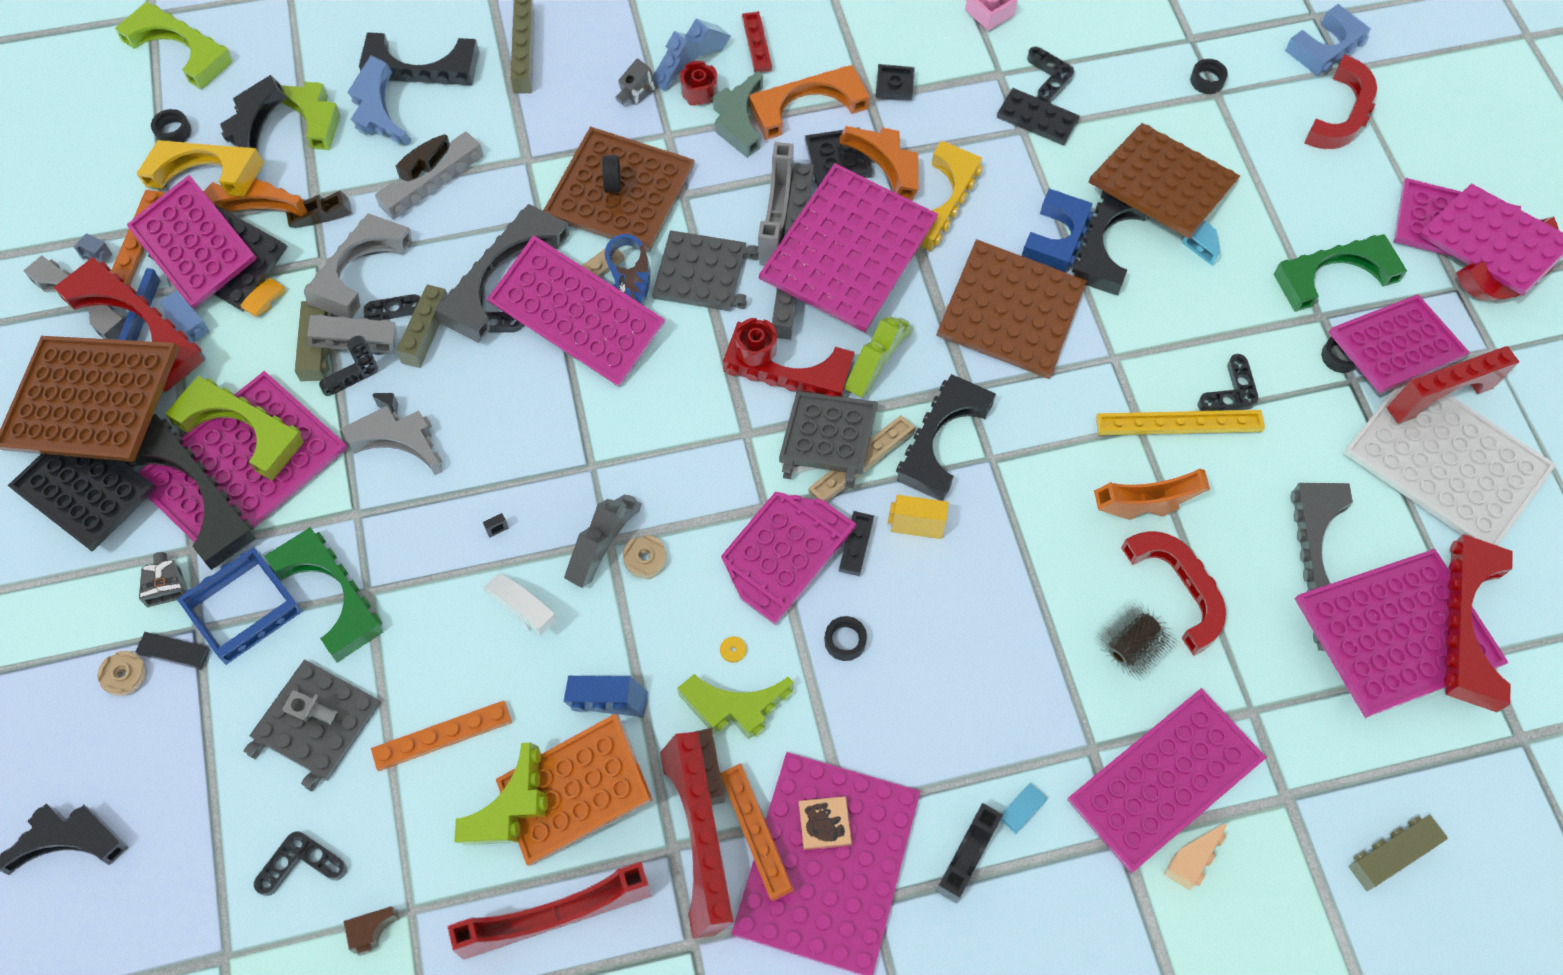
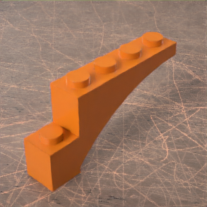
M257 178L254 179L244 197L227 195L222 186L214 182L204 190L205 194L214 204L228 212L248 209H274L294 213L299 216H303L308 212L300 196L292 195L282 188L278 189L269 182H263Z

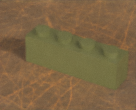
M426 285L396 349L402 364L421 368L440 326L435 310L437 305L448 296L446 289Z
M301 301L295 373L300 382L321 381L325 378L326 372L329 371L327 355L330 354V349L309 347L307 338L310 315L333 317V314L307 305L306 301Z
M1430 814L1423 819L1420 815L1407 822L1410 827L1406 830H1403L1402 827L1396 829L1389 834L1392 838L1389 841L1385 842L1384 839L1376 842L1371 846L1373 851L1369 854L1364 850L1353 857L1355 863L1350 865L1349 869L1366 892L1449 839Z

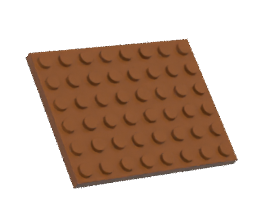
M41 335L0 428V450L134 462L180 347L175 343Z

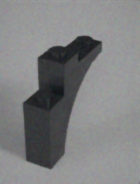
M271 74L233 97L236 105L234 109L237 113L220 123L223 131L221 135L226 142H231L235 147L256 148L258 151L260 134L266 120L273 110L287 98L282 85Z
M46 803L35 810L32 817L27 820L32 828L24 832L12 847L0 854V871L10 875L25 863L42 855L58 851L86 852L111 865L129 847L94 810L83 804L75 809L66 820L57 809Z

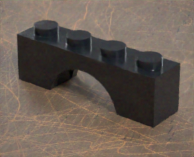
M982 802L935 892L957 904L1004 814Z

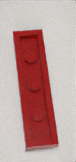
M760 12L742 13V22L754 73L757 71H772V63Z

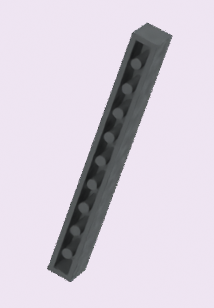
M794 164L784 237L810 200L813 183V164ZM778 288L776 290L772 324L777 331V338L791 340L797 298Z

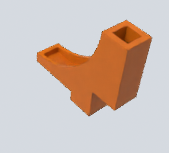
M845 126L840 136V144L855 148L873 159L887 175L893 192L912 201L919 190L918 153L900 149V131L882 127L880 132Z
M1199 468L1188 474L1155 483L1131 485L1110 482L1094 490V495L1099 511L1131 520L1146 512L1163 517L1180 509L1179 504L1210 490L1206 471Z

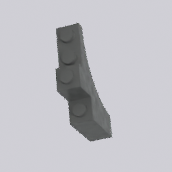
M625 494L615 500L606 499L599 503L590 527L578 535L564 579L581 588L592 582L611 543L625 524L640 511L642 503L636 501V498Z

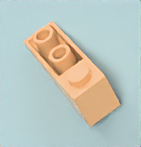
M1220 825L1177 851L1172 857L1164 875L1188 890L1195 885L1199 887L1205 877V874L1202 873L1205 866H1210L1215 859L1216 854L1213 851L1216 845L1220 847L1226 838V834L1223 832L1227 825Z

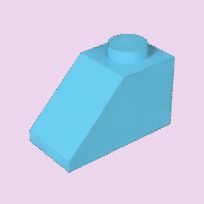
M1204 221L1190 239L1187 237L1183 239L1182 244L1211 266L1215 264L1220 254L1217 230L1211 224Z

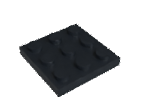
M843 130L805 135L804 141L810 163L814 165L813 175L816 185L821 184L834 163L862 177L872 176V168L868 156L855 148L840 144V136Z

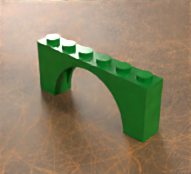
M1381 234L1378 236L1372 235L1360 241L1354 240L1342 246L1336 245L1328 250H1319L1314 254L1301 255L1296 259L1283 260L1278 264L1273 275L1294 312L1313 307L1319 297L1315 288L1314 276L1315 272L1323 266L1345 263L1360 267L1373 275L1382 287L1400 282L1407 269L1387 236Z
M309 527L264 557L280 580L298 573L319 572L333 577L341 584L344 595L341 614L335 625L320 638L331 656L338 663L382 634L383 631L379 625L383 622L376 612L370 613L368 609L371 605L365 596L361 598L358 596L357 592L360 589L353 579L351 581L347 580L345 576L348 575V572L342 563L339 565L335 563L334 560L337 559V556L331 548L326 549L323 544L326 541L321 533L317 532L315 534L313 529Z

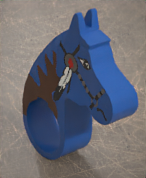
M630 234L617 235L608 242L605 248V259L615 280L612 286L644 305L651 281V268L648 256L642 242L637 237ZM625 245H631L640 250L638 261L634 267L629 269L618 267L612 263L614 252Z

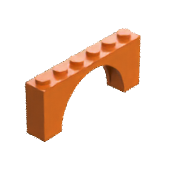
M853 64L749 95V108L765 140L783 134L782 112L788 104L797 98L807 95L828 96L841 102L851 114L867 110L870 98Z

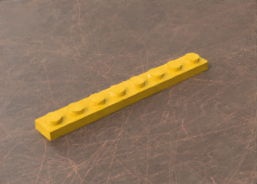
M1261 410L1097 413L1095 417L1098 435L1263 432L1265 429Z

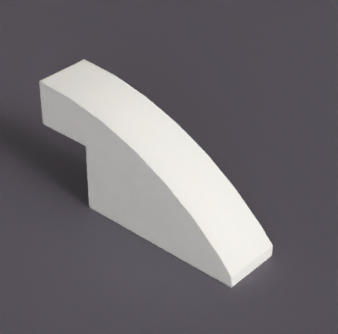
M500 573L483 587L485 592L528 631L533 628L541 636L557 621L555 613L518 583Z

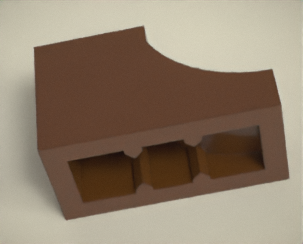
M393 906L344 920L348 949L354 954L357 953L358 956L371 953L372 948L379 946L378 940L384 929L391 923L399 920L398 911Z

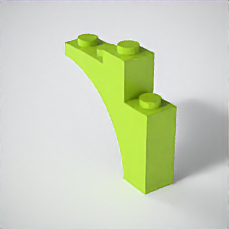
M305 81L303 87L282 85L287 98L280 104L294 109L306 120V138L311 149L330 151L341 115L337 104L327 101L328 94L324 84Z
M891 316L880 320L871 342L863 346L844 389L860 398L869 394L875 380L890 356L901 342L911 335L914 327L909 325V321L904 318H894Z
M694 673L677 687L679 697L708 729L712 728L713 734L718 730L721 732L726 729L731 720L749 740L752 736H759L765 730L766 718L763 715H770L776 709L777 703L781 700L786 701L792 696L794 682L787 676L779 683L766 689L753 692H731L711 686Z
M531 742L521 743L515 771L504 790L494 801L476 813L455 818L454 843L462 845L517 843L520 834L518 818L545 817V811L548 808V798L545 792L537 790V787L540 785L538 763L541 760V752L538 745Z

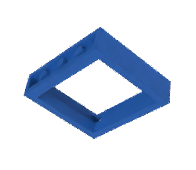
M255 547L246 553L243 552L240 557L231 563L225 564L218 572L204 578L200 584L187 590L184 595L177 599L215 654L225 665L303 612ZM259 564L286 601L220 646L193 608Z

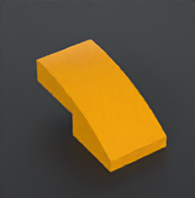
M269 278L246 297L241 304V308L257 317L271 308L273 300L285 294V287Z

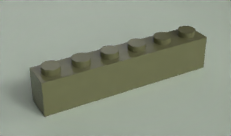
M533 0L513 1L510 79L514 94L532 93L535 21Z

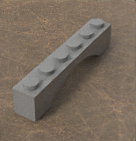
M467 131L463 132L451 141L445 157L430 172L411 181L389 184L377 192L375 197L379 207L393 220L403 215L412 206L418 204L429 194L434 193L436 189L448 183L453 177L463 172L474 162L479 161L483 157L481 144Z
M43 255L23 270L30 281L44 292H56L53 287L70 275L66 269L60 270V266L53 259L48 260ZM98 305L87 307L90 315V325L103 339L118 340L126 317L119 311L115 313L112 306Z

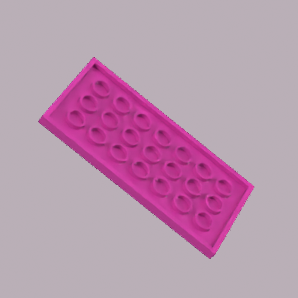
M534 235L487 298L489 303L617 387H620L666 322L661 316Z
M1200 688L1070 795L1067 801L1132 874L1267 757L1210 696Z

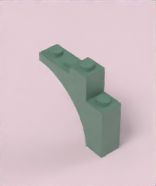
M759 71L749 76L746 81L736 86L732 91L726 87L721 92H717L713 97V110L719 114L715 120L716 133L746 158L756 152L761 144V135L753 128L747 114L749 95L759 92L763 88V74Z

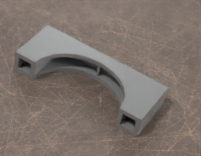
M774 142L768 209L765 221H760L758 233L759 265L765 266L784 238L794 171L793 143Z

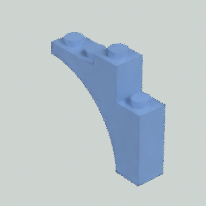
M695 18L687 34L674 31L665 46L668 50L653 74L655 84L662 90L667 91L681 70L683 71L686 64L706 53L722 51L731 35L719 25Z
M370 56L347 91L352 98L351 102L358 106L351 117V121L355 124L354 128L362 134L366 132L373 135L376 131L382 136L385 134L390 136V139L397 144L403 143L408 146L411 138L404 130L392 122L386 106V88L392 71L387 63Z
M177 290L159 301L165 311L166 318L175 325L177 332L181 330L189 338L188 342L193 343L210 332L204 321Z

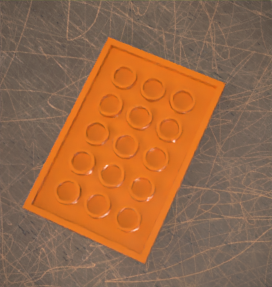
M613 714L541 754V760L538 763L540 785L537 787V790L545 792L548 798V808L545 811V817L518 818L520 823L518 843L526 865H534L653 801L619 715ZM515 768L495 779L500 793L510 781Z

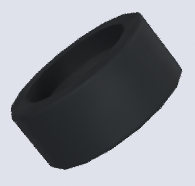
M1211 58L1202 59L1194 65L1190 82L1194 89L1200 93L1215 94L1224 87L1228 71L1225 65L1218 60ZM1211 72L1214 75H1216L1219 80H1205L1199 75V73Z
M167 109L157 113L152 118L150 124L154 136L160 141L185 142L190 137L192 131L185 114L177 109ZM169 123H181V126L173 132H161L163 127Z
M603 155L602 174L605 193H619L621 191L619 156Z
M1331 336L1321 352L1325 365L1339 373H1349L1355 370L1357 366L1352 360L1345 361L1335 356L1332 346L1338 344Z
M841 616L832 620L827 626L824 636L825 648L828 653L841 661H850L859 657L864 651L867 641V632L864 625L856 618L850 616ZM842 627L851 628L858 634V644L851 650L839 649L833 643V633Z

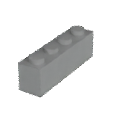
M310 315L307 334L309 347L348 350L347 342L349 339L360 335L365 338L371 352L394 354L396 339L395 322L389 320H369L367 318L354 319L344 316Z

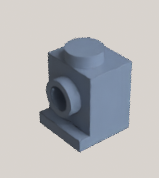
M87 233L73 247L81 259L89 260L94 257L99 263L101 261H108L113 254L104 241Z

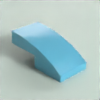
M1030 782L1002 812L1004 815L1001 821L1017 834L1048 798Z

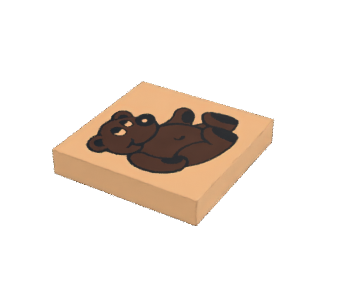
M846 797L799 801L804 850L851 846Z

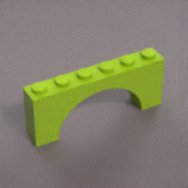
M147 1L115 27L120 40L133 49L146 42L159 39L174 40L186 45L191 49V53L182 71L187 81L201 90L232 63L229 55L230 51L224 45L217 44L211 37L202 35L197 29H192L184 21L175 19L172 14L165 13L157 5H152Z
M200 376L195 378L165 413L173 425L187 433L199 424L216 418H232L248 424L255 430L257 437L256 449L249 463L255 472L271 481L274 480L304 443L300 436L301 432L293 425L288 427L277 416L271 417L267 415V412L261 407L257 406L255 408L251 406L245 398H237L227 388L221 389L211 379L207 378L205 380Z

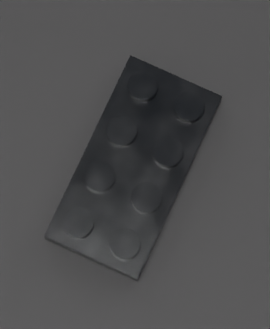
M1012 88L997 112L996 118L1065 146L1080 119V115Z

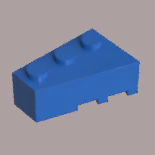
M568 676L563 702L575 712L592 711L644 717L648 691L631 676Z

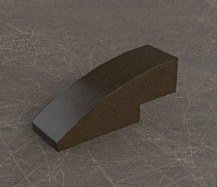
M443 134L432 138L404 156L395 165L399 178L411 181L416 179L422 171L428 173L434 169L450 147L448 135Z
M339 190L325 198L318 194L304 201L303 204L308 212L303 216L286 212L288 226L292 228L333 221L351 214L352 211L349 198Z

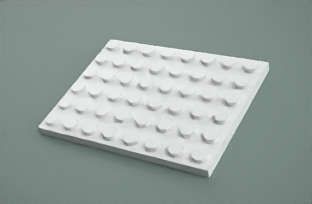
M1409 382L1395 387L1343 454L1461 535L1466 534L1498 546L1556 464L1450 394L1429 405L1415 418L1398 424L1386 407Z

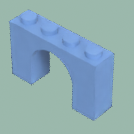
M1340 4L1328 10L1320 24L1338 39L1339 44L1326 45L1320 43L1302 29L1290 38L1285 49L1289 55L1317 77L1323 72L1327 73L1335 63H1340L1344 54L1351 55L1359 45L1363 46L1369 39L1368 34L1371 28Z

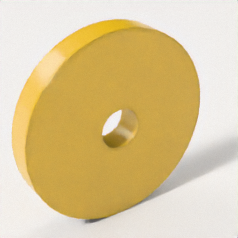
M728 637L720 645V654L727 662L737 663L746 655V644L739 637Z

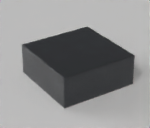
M503 513L482 522L489 538L509 529Z

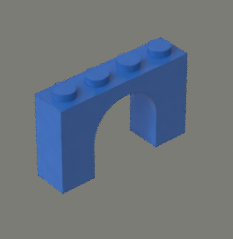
M1049 188L1040 214L1064 223L1069 228L1071 234L1063 239H1050L1030 232L1024 245L1022 256L1066 273L1068 266L1072 267L1075 261L1074 251L1078 252L1082 243L1079 240L1080 236L1084 238L1088 226H1085L1086 222H1091L1094 214L1091 211L1093 203Z

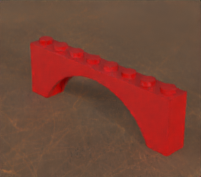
M92 257L53 287L61 299L73 310L98 305L123 308L145 320L151 332L152 342H167L178 345L180 348L163 388L165 393L205 361L200 354L202 349L195 342H188L189 338L181 330L177 332L175 325L168 318L165 320L161 318L163 315L157 308H150L148 306L150 305L149 302L142 295L139 297L135 295L137 292L129 284L124 285L123 279L116 272L112 274L110 272L111 269L103 261L99 263Z
M1463 534L1460 538L1453 541L1450 546V581L1448 583L1450 595L1447 603L1449 617L1447 619L1445 695L1497 713L1511 703V684L1494 669L1479 646L1472 623V603L1481 583L1500 579L1513 569V551Z
M698 732L676 733L660 751L663 774L673 782L678 791L689 828L693 861V888L688 916L692 939L716 936L733 923L734 920Z
M640 861L619 868L602 881L562 899L510 914L465 919L447 925L452 950L465 960L650 898L652 895L642 862Z

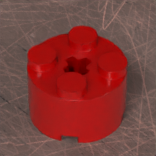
M692 61L686 64L683 71L681 70L680 72L681 94L689 105L695 106L713 102V97L718 92L717 71L714 66H709L704 61Z
M749 318L738 326L735 336L736 353L741 361L748 364L749 367L756 368L767 364L776 356L777 331L771 322L765 319L762 321L757 320V318Z

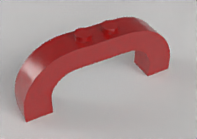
M1343 55L1333 80L1346 84L1355 93L1356 99L1350 115L1345 122L1339 124H1332L1315 118L1304 144L1320 149L1344 147L1356 138L1361 127H1366L1370 119L1367 115H1371L1376 105L1373 103L1377 93L1375 76L1364 63L1348 55Z
M1554 216L1539 219L1559 230ZM1485 261L1468 264L1456 272L1462 287L1467 293L1478 300L1495 301L1521 295L1496 281L1491 276ZM1554 266L1543 277L1549 274Z
M1141 532L1125 539L1121 549L1132 565L1148 558H1158L1170 564L1198 604L1202 614L1201 623L1186 630L1181 639L1193 656L1205 651L1219 636L1224 627L1226 606L1215 580L1205 571L1202 561L1196 558L1191 549L1181 540L1163 532Z

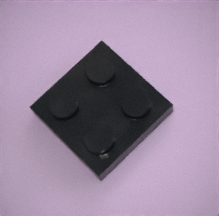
M878 64L875 97L912 100L915 67Z

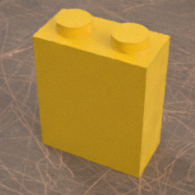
M897 494L895 502H891L888 516V524H892L891 532L942 539L947 521L949 502Z

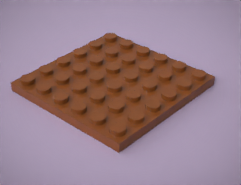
M1141 123L1090 176L1088 183L1190 239L1238 182L1240 175L1203 156L1200 152L1192 150L1183 143L1168 137V135L1155 130L1150 125Z
M590 126L543 211L567 222L570 226L609 239L620 234L633 235L642 242L644 249L650 252L695 165V160ZM603 155L619 156L621 191L619 193H605L602 174Z
M976 239L936 336L1050 379L1087 281Z

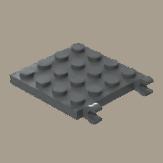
M670 230L652 297L658 300L731 311V307L745 309L747 295H735L743 259L747 258L756 261L759 255L758 246L750 245L746 247V242Z
M796 391L779 455V463H784L782 467V472H784L783 478H792L794 465L846 472L845 487L854 488L856 474H863L878 402Z
M304 659L249 736L253 741L247 744L243 752L255 760L264 746L300 765L310 771L302 780L301 785L313 792L321 778L326 781L329 780L381 702L379 699ZM295 690L310 698H313L315 694L319 695L318 704L337 711L332 724L329 725L315 717L308 718L307 722L283 712V707L291 692ZM295 699L291 703V708L297 712L302 711L305 708V702L302 699Z

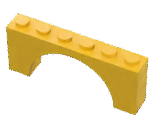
M157 140L136 175L146 188L162 189L172 177L187 168L200 164H216L222 166V174L218 182L226 194L244 197L263 166L264 161L256 148Z
M941 140L933 153L931 166L939 169L948 178L953 193L943 205L931 210L937 213L938 217L920 247L932 252L935 245L939 246L943 237L942 233L948 231L951 218H955L959 211L958 206L960 203L963 204L965 202L967 191H971L975 184L974 179L982 173L983 166L981 164L983 157Z

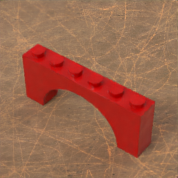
M737 321L723 359V372L731 376L745 377L750 381L764 382L769 386L783 387L789 391L843 397L844 387L854 363V351L835 347L832 354L825 361L808 368L785 367L772 360L767 364L752 368L741 361L736 353L735 336L738 326L742 323Z
M1508 346L1496 349L1410 380L1386 408L1398 424L1415 418L1435 401L1462 387L1471 385L1477 394L1493 389L1520 361Z

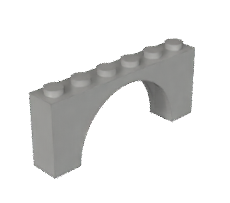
M367 213L359 221L353 232L349 233L343 244L338 246L337 251L327 260L323 268L316 273L313 280L305 286L304 295L307 305L337 316L352 318L361 307L358 292L351 290L340 280L342 271L352 260L368 253L384 251L403 254L412 243L410 228Z

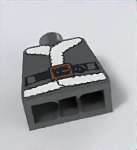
M637 58L619 78L618 83L621 91L615 96V99L621 105L628 100L637 105L655 91L657 87L651 68Z
M165 552L155 553L153 555L154 563L141 568L139 600L147 608L177 601L188 590L180 566L175 560H168L167 553Z

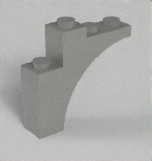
M385 406L341 428L354 454L374 448L398 449L422 460L434 475L442 472L440 464L443 462L438 452L433 453L431 450L434 447L429 438L432 436L429 430L432 425L428 417H423L419 410L399 420L395 411L391 413L389 408Z

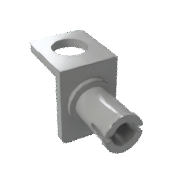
M295 690L291 692L283 707V712L307 722L308 718L315 717L331 725L337 714V711L318 704L319 695L315 694L313 698H310ZM302 699L305 702V708L299 712L294 711L291 708L293 700Z

